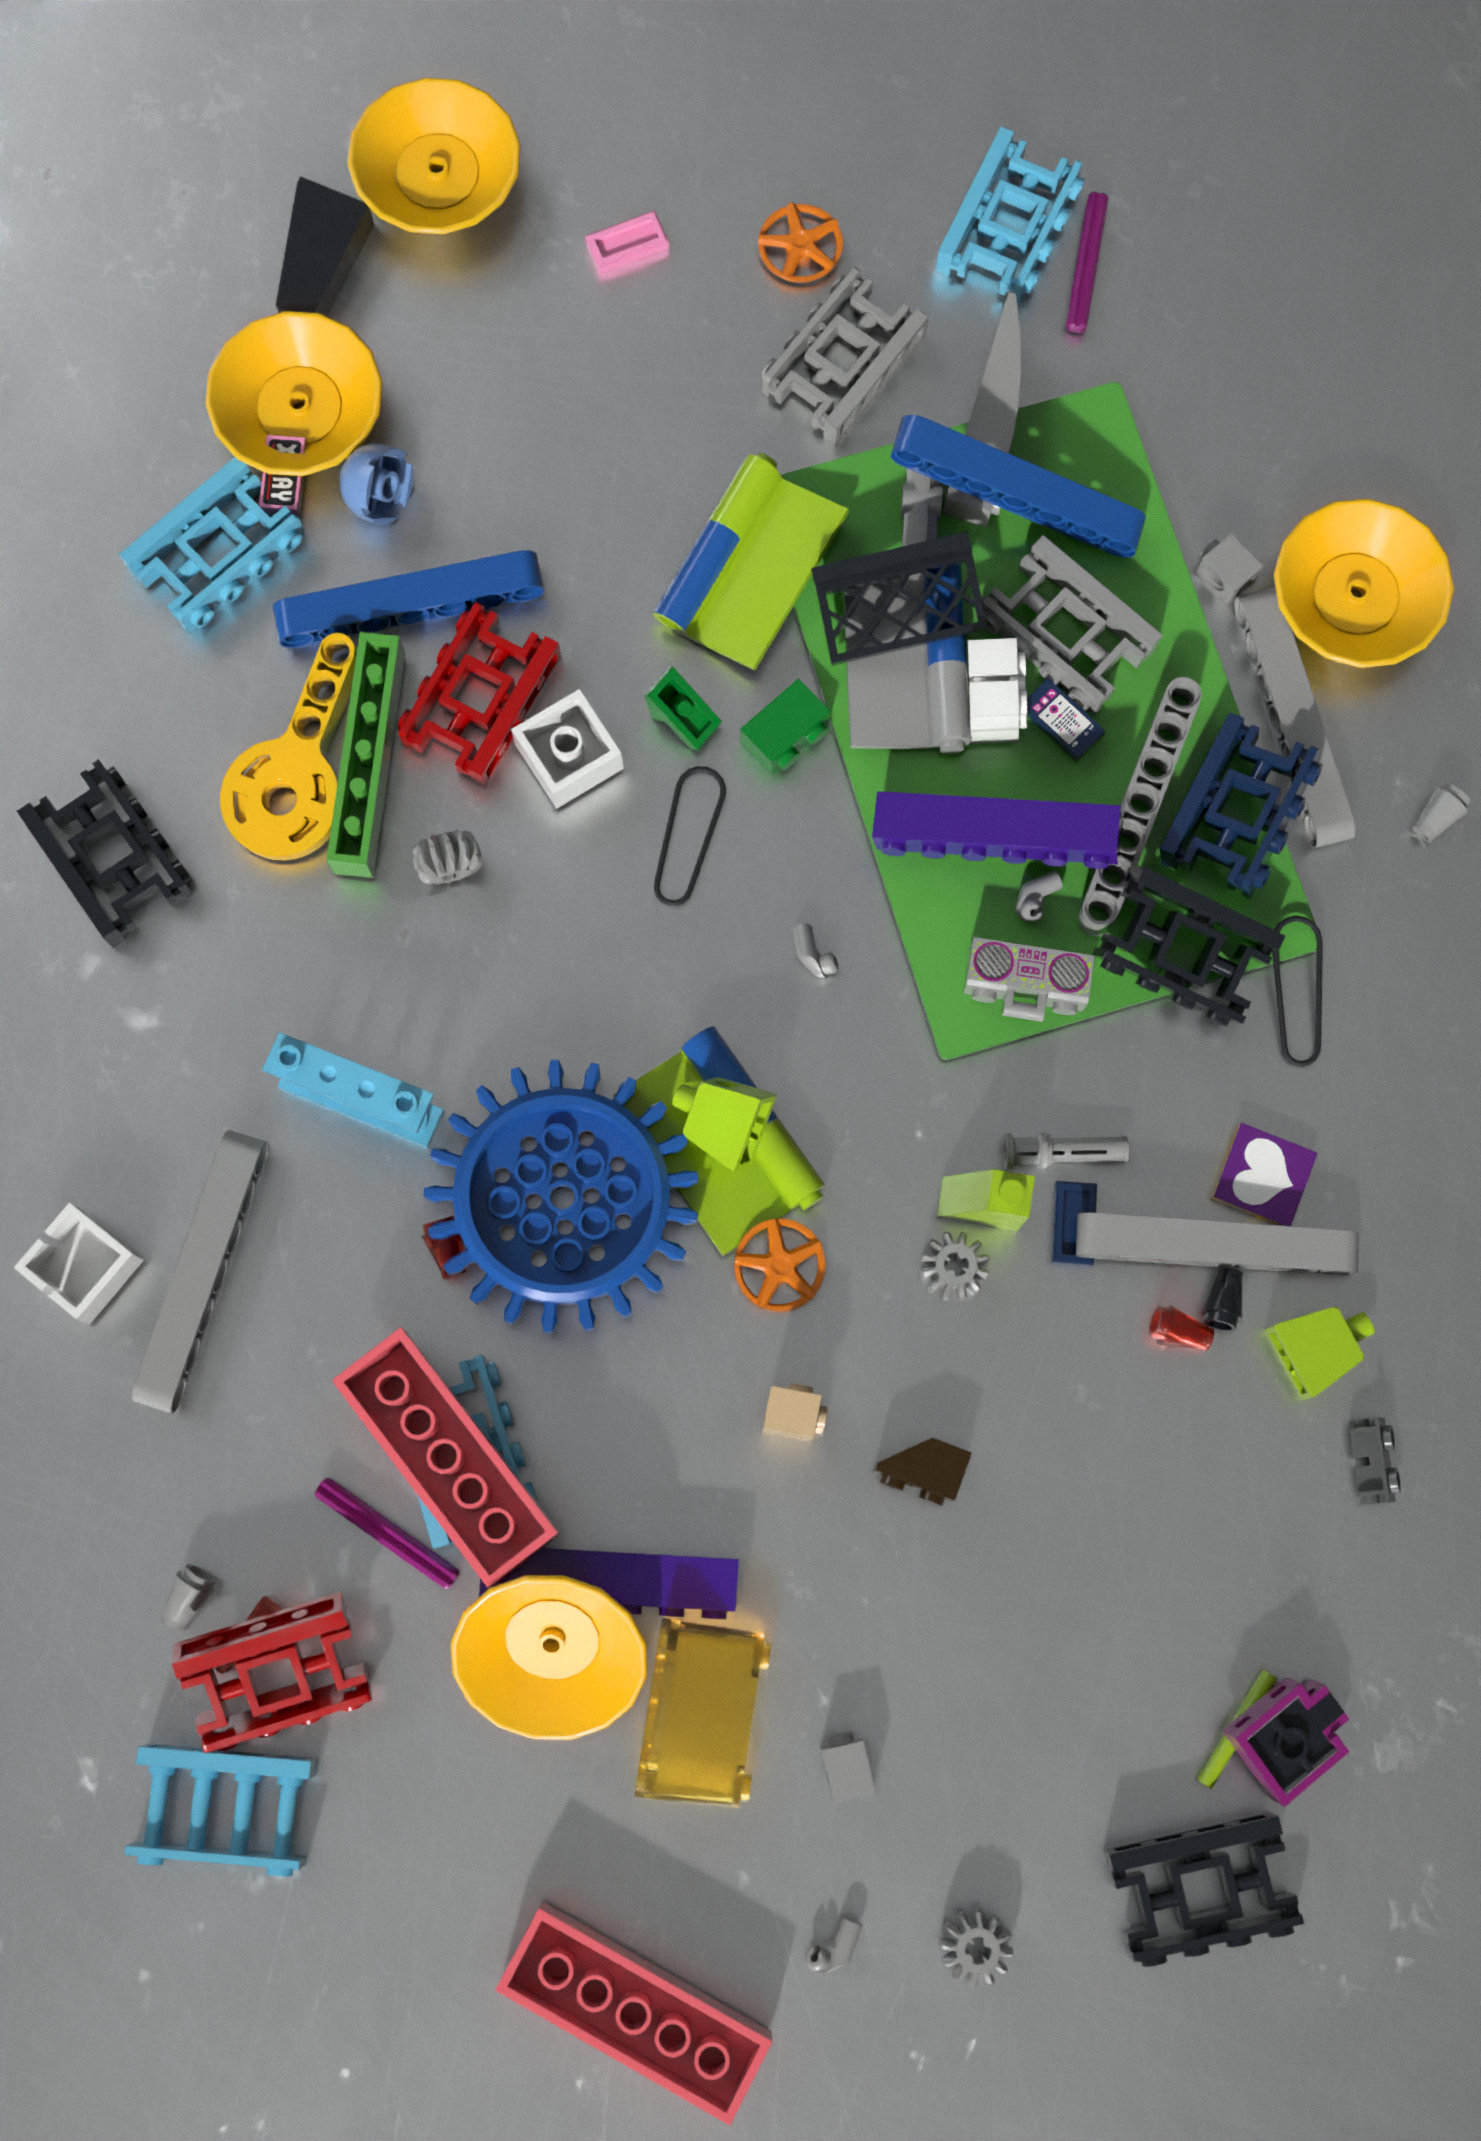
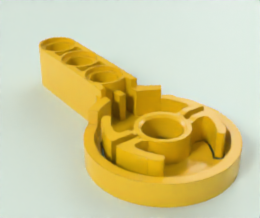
M333 633L322 640L286 732L277 739L260 742L242 752L234 760L224 776L220 791V808L224 822L230 833L239 843L261 857L284 861L298 859L316 851L330 838L338 776L329 764L326 755L351 694L357 647L345 634ZM349 649V656L345 661L341 663L332 662L336 651ZM326 685L335 686V692L330 698L326 700L318 699V693L322 687ZM312 721L321 722V727L317 734L314 736H304V729L308 723ZM259 758H261V759L258 761V763H256L254 766H252V767L248 770V772H247L245 775H243V773H244L252 764H254ZM317 774H321L322 776L319 775L318 777H316L319 789V798L317 801H314L317 798V787L314 776ZM280 788H291L297 795L295 807L284 815L272 813L269 805L272 794ZM235 792L237 793L238 819L241 823L238 822L236 817ZM307 821H309V824L306 826V828L303 831H301L298 835L293 837L294 842H291L290 837L298 833L306 825Z

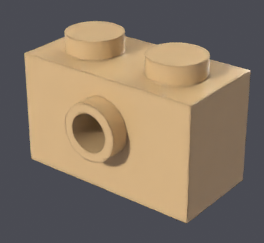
M788 1383V1389L771 1386L762 1433L811 1442L814 1439L815 1433L822 1434L825 1427L828 1407L820 1405L822 1395L813 1394V1388L805 1385Z

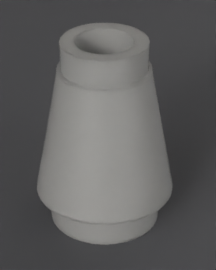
M1446 782L1442 788L1437 787L1419 816L1417 823L1412 827L1413 831L1420 838L1431 843L1435 837H1438L1468 813L1467 806L1471 803L1470 798L1451 783Z
M187 1564L183 1571H178L160 1621L168 1628L182 1632L185 1626L214 1594L215 1577L206 1570L192 1564Z

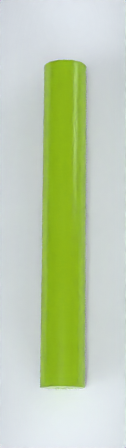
M1262 1669L1231 1723L1272 1689L1277 1680L1275 1676ZM1225 1734L1197 1778V1781L1211 1790L1235 1751V1748Z

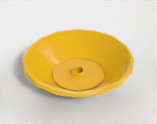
M425 77L392 87L366 107L350 135L347 166L357 195L380 219L408 232L447 234L477 225L504 203L518 178L521 144L511 116L489 93L461 80ZM436 169H442V171L439 173L432 172Z
M283 311L251 321L224 343L208 373L205 405L215 435L239 461L267 474L306 476L337 466L365 443L380 415L383 381L372 350L349 326L320 313ZM298 402L305 403L301 409L293 408ZM266 436L305 437L307 446L303 454L280 452L266 445Z
M1369 498L1333 501L1304 516L1282 542L1273 575L1278 607L1297 638L1326 659L1358 668L1395 665L1425 649L1446 623L1454 593L1449 557L1431 529L1402 507ZM1351 590H1359L1362 594V597H1355L1351 593Z
M525 1575L489 1588L463 1611L450 1641L452 1674L469 1705L497 1727L532 1739L572 1740L607 1728L634 1705L647 1678L646 1641L631 1612L602 1588L563 1575Z

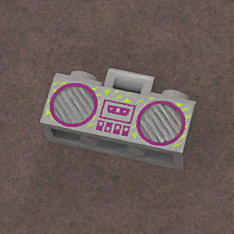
M973 937L969 947L963 994H970L973 1000L983 1003H994L996 999L1003 1000L1004 998L1002 1016L1043 1022L1045 1006L1053 1007L1052 1011L1057 1014L1076 1015L1077 1011H1084L1089 1001L1095 955ZM1015 996L1034 999L1036 1004L1013 1001V998Z

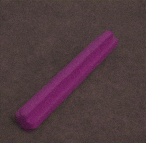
M1094 191L1088 195L1066 322V329L1069 332L1083 333L1088 323L1108 204V196L1105 193Z
M325 1478L315 1491L316 1498L442 1588L449 1589L454 1584L460 1573L456 1567L331 1478Z

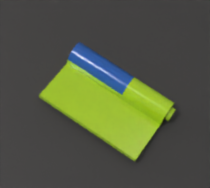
M758 452L757 455L748 454L652 613L655 619L667 628L752 670H756L811 578V568L818 566L849 514L848 508L782 479L779 471L776 469V461L761 452Z
M711 1026L687 1041L678 1054L636 1080L635 1094L625 1108L639 1118L650 1106L662 1101L667 1107L666 1113L661 1121L648 1130L656 1143H661L673 1135L683 1134V1128L689 1114L674 1107L672 1104L673 1097L682 1084L698 1090L702 1081L717 1077L755 1088L757 1086L717 1029ZM773 1109L751 1166L732 1171L689 1139H687L688 1145L681 1152L664 1158L667 1172L670 1174L685 1170L697 1172L698 1184L690 1188L676 1189L688 1207L698 1212L697 1220L722 1256L737 1248L744 1235L755 1225L770 1219H780L799 1206L805 1211L824 1197L820 1191L826 1186Z

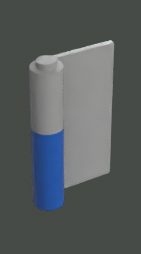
M961 564L949 566L941 578L958 590L962 587ZM940 569L931 570L929 572L936 575ZM921 573L910 575L903 589L921 599L932 580ZM901 578L893 579L890 581L897 585ZM882 582L875 583L870 586L864 598L882 608L893 589ZM937 585L926 601V604L944 614L956 595ZM862 587L854 588L851 590L858 594ZM843 592L844 614L854 600L853 597ZM898 594L887 613L905 623L917 604ZM961 599L949 618L960 625H965L964 605ZM860 602L848 621L866 632L878 613ZM922 608L910 627L921 634L931 633L940 619ZM883 617L871 636L882 643L892 642L901 628ZM945 623L941 630L953 627ZM844 626L845 650L848 652L856 648L862 636ZM906 632L902 639L914 636ZM965 636L846 662L850 748L940 749V752L943 754H957L963 752L964 747L971 743ZM867 641L863 648L874 646V644Z

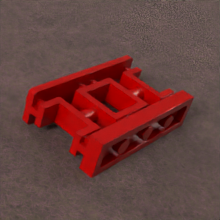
M475 602L470 611L465 610L461 614L456 625L457 633L451 644L445 643L441 648L436 660L438 666L431 677L426 676L422 680L417 691V697L419 698L411 710L406 709L403 712L397 729L399 730L398 734L402 745L408 748L414 747L416 751L422 754L432 738L460 751L461 753L454 764L456 771L462 775L470 776L472 782L486 788L514 740L511 729L525 721L560 661L561 652L557 641L547 636H544L542 640L534 632H531L522 648L494 634L499 625L498 614L492 611H485L482 604ZM477 635L480 643L493 649L486 663L466 654ZM507 657L527 666L516 685L513 677L499 671ZM470 672L500 686L484 714L455 700ZM438 701L441 708L455 715L447 729L428 720ZM469 722L488 732L478 751L474 743L461 737Z
M342 1591L173 1643L171 1665L176 1679L180 1678L182 1690L204 1683L213 1708L212 1710L197 1714L196 1730L198 1735H201V1746L204 1753L214 1750L226 1751L232 1749L240 1742L255 1737H271L281 1729L297 1724H312L325 1715L341 1710L345 1712L353 1711L372 1700L371 1680L369 1674L366 1673L364 1662L343 1668L335 1646V1642L352 1637V1625L350 1618L347 1616V1606ZM320 1635L324 1651L302 1657L298 1641ZM289 1657L298 1683L259 1694L251 1668ZM235 1661L239 1678L219 1684L213 1668ZM330 1668L335 1683L312 1690L308 1674ZM245 1694L251 1710L229 1716L225 1700Z

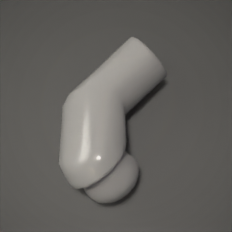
M842 1917L834 1939L814 1945L808 1949L805 1957L808 1967L816 1973L822 1974L847 1965L852 1958L862 1924L853 1919Z

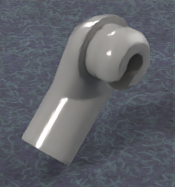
M1055 870L1022 885L1015 906L1019 919L1024 922L1033 923L1041 918L1044 897L1063 888L1062 881Z
M810 924L795 926L793 928L797 958L815 977L827 978L828 974L836 973L839 969L836 956L831 952L820 955L816 949L812 926Z

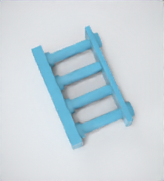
M280 1032L262 1069L263 1072L280 1078L277 1086L280 1090L427 1149L430 1148L445 1113L442 1108L431 1104L434 1094Z
M151 1743L138 1746L136 1765H148V1773L152 1774L144 1842L135 1841L126 1845L124 1855L137 1856V1863L143 1865H163L164 1859L267 1867V1875L293 1876V1870H299L304 1867L307 1856L291 1854L298 1787L303 1786L304 1779H311L316 1776L318 1758L232 1750H214L204 1753L202 1748ZM175 1768L192 1769L191 1777H195L187 1845L161 1843L170 1775L175 1774ZM218 1772L235 1773L234 1780L238 1781L230 1849L205 1847L212 1781L218 1777ZM261 1775L278 1777L277 1784L281 1785L273 1853L248 1851L255 1784L260 1782Z

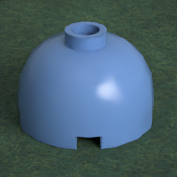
M371 443L357 448L346 459L339 474L340 492L343 501L356 516L380 525H387L398 518L392 514L399 502L406 507L413 488V466L405 461L404 456H407V453L404 450L385 444Z

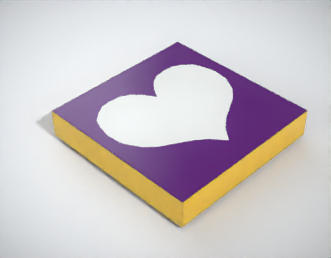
M1241 1122L1236 1129L1211 1199L1274 1225L1291 1226L1318 1153Z

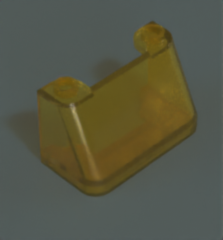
M666 1617L662 1618L634 1797L739 1809L740 1800L749 1801L752 1775L744 1774L758 1675L760 1668L768 1670L771 1643L763 1642L764 1633Z

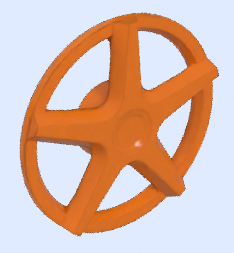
M790 202L766 219L759 233L758 247L764 264L778 277L791 282H811L827 275L836 266L842 254L843 237L837 219L833 218L826 211L813 205ZM798 212L818 216L825 223L811 229H806ZM787 215L789 233L767 235L772 224L779 218ZM832 231L836 239V251L833 259L829 258L816 244L819 239ZM765 246L785 248L787 257L782 271L771 263ZM810 258L824 267L823 270L813 275L793 276L799 262Z
M770 1219L755 1225L744 1235L736 1249L734 1272L741 1291L751 1302L767 1310L789 1311L806 1304L816 1295L825 1275L826 1261L821 1242L806 1226L790 1219ZM780 1226H787L798 1230L810 1242L792 1250L786 1249ZM767 1228L769 1252L766 1254L743 1253L749 1240L759 1231ZM816 1253L818 1262L817 1274L812 1286H810L798 1272L797 1266ZM741 1266L762 1270L766 1275L758 1297L747 1287L742 1276ZM782 1282L788 1283L802 1295V1297L790 1303H769Z

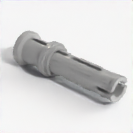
M1044 1132L1038 1133L1037 1137H1013L1011 1133H1004L1002 1139V1160L1006 1170L1012 1169L1014 1165H1038L1039 1169H1047L1052 1163L1127 1162L1129 1158V1142L1126 1136L1051 1138L1049 1134Z

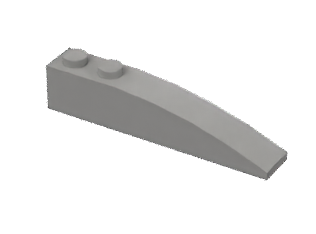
M1008 292L965 433L966 436L1009 454L1019 406L1021 381V332L1016 294ZM949 486L942 515L987 527L990 515H999L1001 508Z

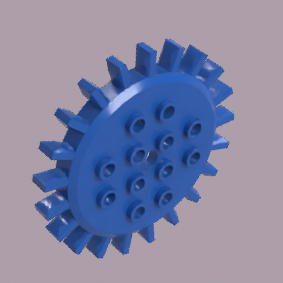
M550 1060L547 1071L550 1081L549 1089L531 1092L528 1087L527 1076L519 1067L511 1069V1083L518 1094V1098L502 1106L496 1100L493 1092L482 1085L476 1089L480 1104L490 1113V1116L479 1127L472 1125L463 1116L452 1113L448 1121L454 1131L465 1136L469 1141L462 1155L454 1154L446 1149L433 1148L430 1157L435 1163L441 1167L455 1169L456 1174L454 1186L443 1187L434 1185L424 1188V1198L434 1203L453 1202L455 1218L446 1222H437L428 1228V1233L432 1240H444L456 1234L461 1235L466 1249L460 1254L451 1257L443 1267L447 1274L452 1276L461 1273L467 1266L476 1262L482 1271L486 1273L485 1277L473 1287L469 1297L477 1306L487 1300L491 1291L497 1285H500L512 1293V1297L504 1310L505 1323L510 1325L516 1323L521 1317L523 1305L528 1299L544 1303V1312L541 1318L544 1333L553 1334L558 1324V1306L577 1304L579 1308V1322L584 1330L588 1332L594 1330L596 1320L591 1308V1300L608 1294L614 1303L615 1310L623 1318H627L632 1315L631 1303L621 1287L633 1277H637L642 1281L647 1290L659 1294L664 1289L659 1276L646 1267L654 1252H659L670 1260L683 1262L686 1251L679 1244L670 1242L662 1236L667 1222H677L682 1225L696 1224L698 1212L688 1207H673L669 1203L670 1190L690 1188L698 1184L697 1172L687 1170L674 1174L667 1172L664 1158L681 1152L688 1145V1140L684 1134L673 1135L661 1143H656L648 1130L661 1121L666 1113L667 1107L662 1101L650 1106L639 1118L625 1108L635 1094L636 1080L628 1077L620 1084L617 1094L611 1100L596 1094L597 1086L601 1080L599 1064L590 1063L585 1072L582 1089L563 1088L564 1071L560 1061ZM582 1133H591L594 1136V1142L589 1146L580 1144L579 1137ZM526 1138H533L537 1145L532 1151H524L521 1148L522 1141ZM615 1158H621L626 1162V1167L624 1170L616 1172L610 1167L611 1161ZM562 1163L568 1167V1172L565 1176L556 1177L552 1173L553 1167L556 1164ZM500 1169H506L510 1172V1178L504 1183H499L494 1178L495 1173ZM568 1187L573 1191L575 1198L570 1207L559 1209L551 1203L550 1197L556 1188ZM589 1189H595L599 1192L600 1197L597 1202L588 1203L584 1199L585 1192ZM530 1195H538L542 1199L541 1205L538 1208L531 1209L526 1205V1200ZM620 1215L630 1217L632 1222L627 1229H620L616 1226L615 1221ZM565 1220L573 1224L572 1232L567 1235L560 1234L557 1230L559 1223ZM505 1226H510L515 1230L514 1237L508 1241L501 1239L499 1236L500 1230ZM599 1246L604 1249L605 1256L602 1260L594 1261L589 1257V1252L593 1247ZM542 1252L546 1255L547 1260L543 1266L536 1267L531 1263V1257L534 1253Z

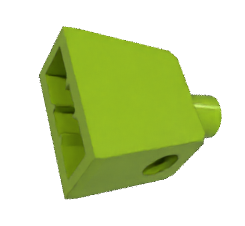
M716 1077L702 1081L698 1090L682 1084L677 1089L672 1104L674 1107L689 1114L683 1128L684 1136L728 1169L737 1171L752 1165L777 1095L766 1090Z
M1334 1306L1278 1323L1265 1329V1332L1302 1400L1321 1393L1365 1359L1364 1354L1357 1342L1373 1335L1375 1330L1369 1317L1364 1312H1360L1345 1320L1340 1310Z

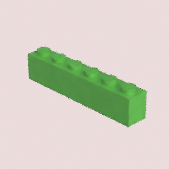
M360 632L326 859L334 874L374 878L406 654L400 636Z

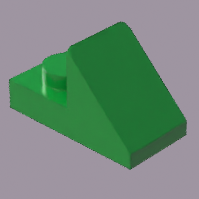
M669 666L644 694L650 716L654 720L666 722L690 749L698 750L722 723L720 718L673 666Z

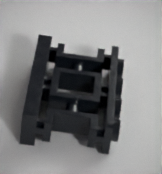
M97 759L92 763L95 768L89 772L86 769L80 773L90 790L57 811L52 802L45 796L39 800L40 804L34 807L29 802L16 812L100 935L114 948L126 940L123 934L128 931L133 932L138 928L127 913L128 911L159 891L162 892L171 905L178 902L177 898L182 895L187 898L193 894L186 884L192 878L179 859L174 862L169 860L164 851L169 849L170 846L159 830L155 828L149 831L142 820L147 818L148 814L134 796L130 800L126 798L121 789L127 786L116 768L111 766L106 769L101 761ZM102 782L106 783L130 819L125 823L115 810L99 820L92 813V808L107 799L98 786ZM51 817L60 829L75 819L79 821L84 830L67 840L76 855L73 857L69 856L45 821L47 818ZM117 828L133 852L100 873L85 852V849ZM146 843L174 881L171 884L167 885L159 873H156L143 883H140L134 874L135 870L150 861L141 848ZM92 879L102 891L120 881L128 892L110 904L119 916L117 920L114 921L88 884Z
M1132 866L1125 880L1129 882L1127 889L1124 888L1121 896L1137 903L1138 906L1122 939L1112 934L1103 933L1100 939L1102 941L1100 947H1095L1092 953L1095 957L1103 960L1100 967L1121 977L1125 971L1137 976L1135 984L1151 992L1158 993L1159 989L1162 988L1173 994L1170 1001L1189 1010H1193L1195 1005L1208 1010L1205 1018L1225 1027L1228 1026L1230 1021L1243 1024L1246 1016L1242 1014L1245 1009L1249 1008L1251 1001L1234 994L1250 959L1269 965L1272 959L1270 957L1272 950L1280 949L1285 935L1149 868ZM1143 890L1186 910L1187 914L1169 911L1162 928L1149 922L1148 919L1157 901L1143 895ZM1215 924L1256 944V948L1239 944L1232 961L1219 956L1218 954L1227 935L1213 929V925ZM1180 925L1208 938L1192 973L1164 960ZM1140 936L1154 942L1146 963L1159 968V973L1156 974L1115 954L1116 948L1127 953H1133ZM1211 970L1223 975L1224 978L1215 996L1230 1002L1228 1008L1186 988V983L1203 987Z
M1267 1812L1103 1849L1106 1865L1111 1873L1112 1886L1120 1889L1135 1885L1144 1926L1123 1930L1128 1945L1126 1947L1128 1956L1134 1962L1141 1961L1142 1967L1157 1966L1167 1962L1166 1955L1183 1952L1184 1957L1200 1956L1210 1952V1945L1225 1942L1226 1947H1240L1252 1943L1251 1936L1268 1933L1270 1938L1288 1936L1294 1933L1293 1926L1304 1924L1303 1915L1299 1912L1297 1906L1299 1905L1297 1895L1289 1892L1274 1896L1265 1860V1855L1286 1851L1284 1842L1281 1841L1280 1837L1283 1831L1279 1816ZM1264 1838L1266 1841L1249 1845L1254 1870L1233 1874L1229 1854L1224 1851L1210 1854V1851ZM1182 1858V1861L1165 1864L1171 1889L1149 1894L1145 1875L1140 1870L1130 1873L1125 1872V1870ZM1218 1866L1228 1906L1190 1915L1180 1875ZM1259 1888L1265 1909L1273 1911L1282 1908L1283 1910L1227 1923L1229 1920L1244 1917L1238 1892ZM1175 1907L1179 1926L1184 1931L1194 1928L1199 1929L1142 1943V1940L1159 1937L1154 1911Z

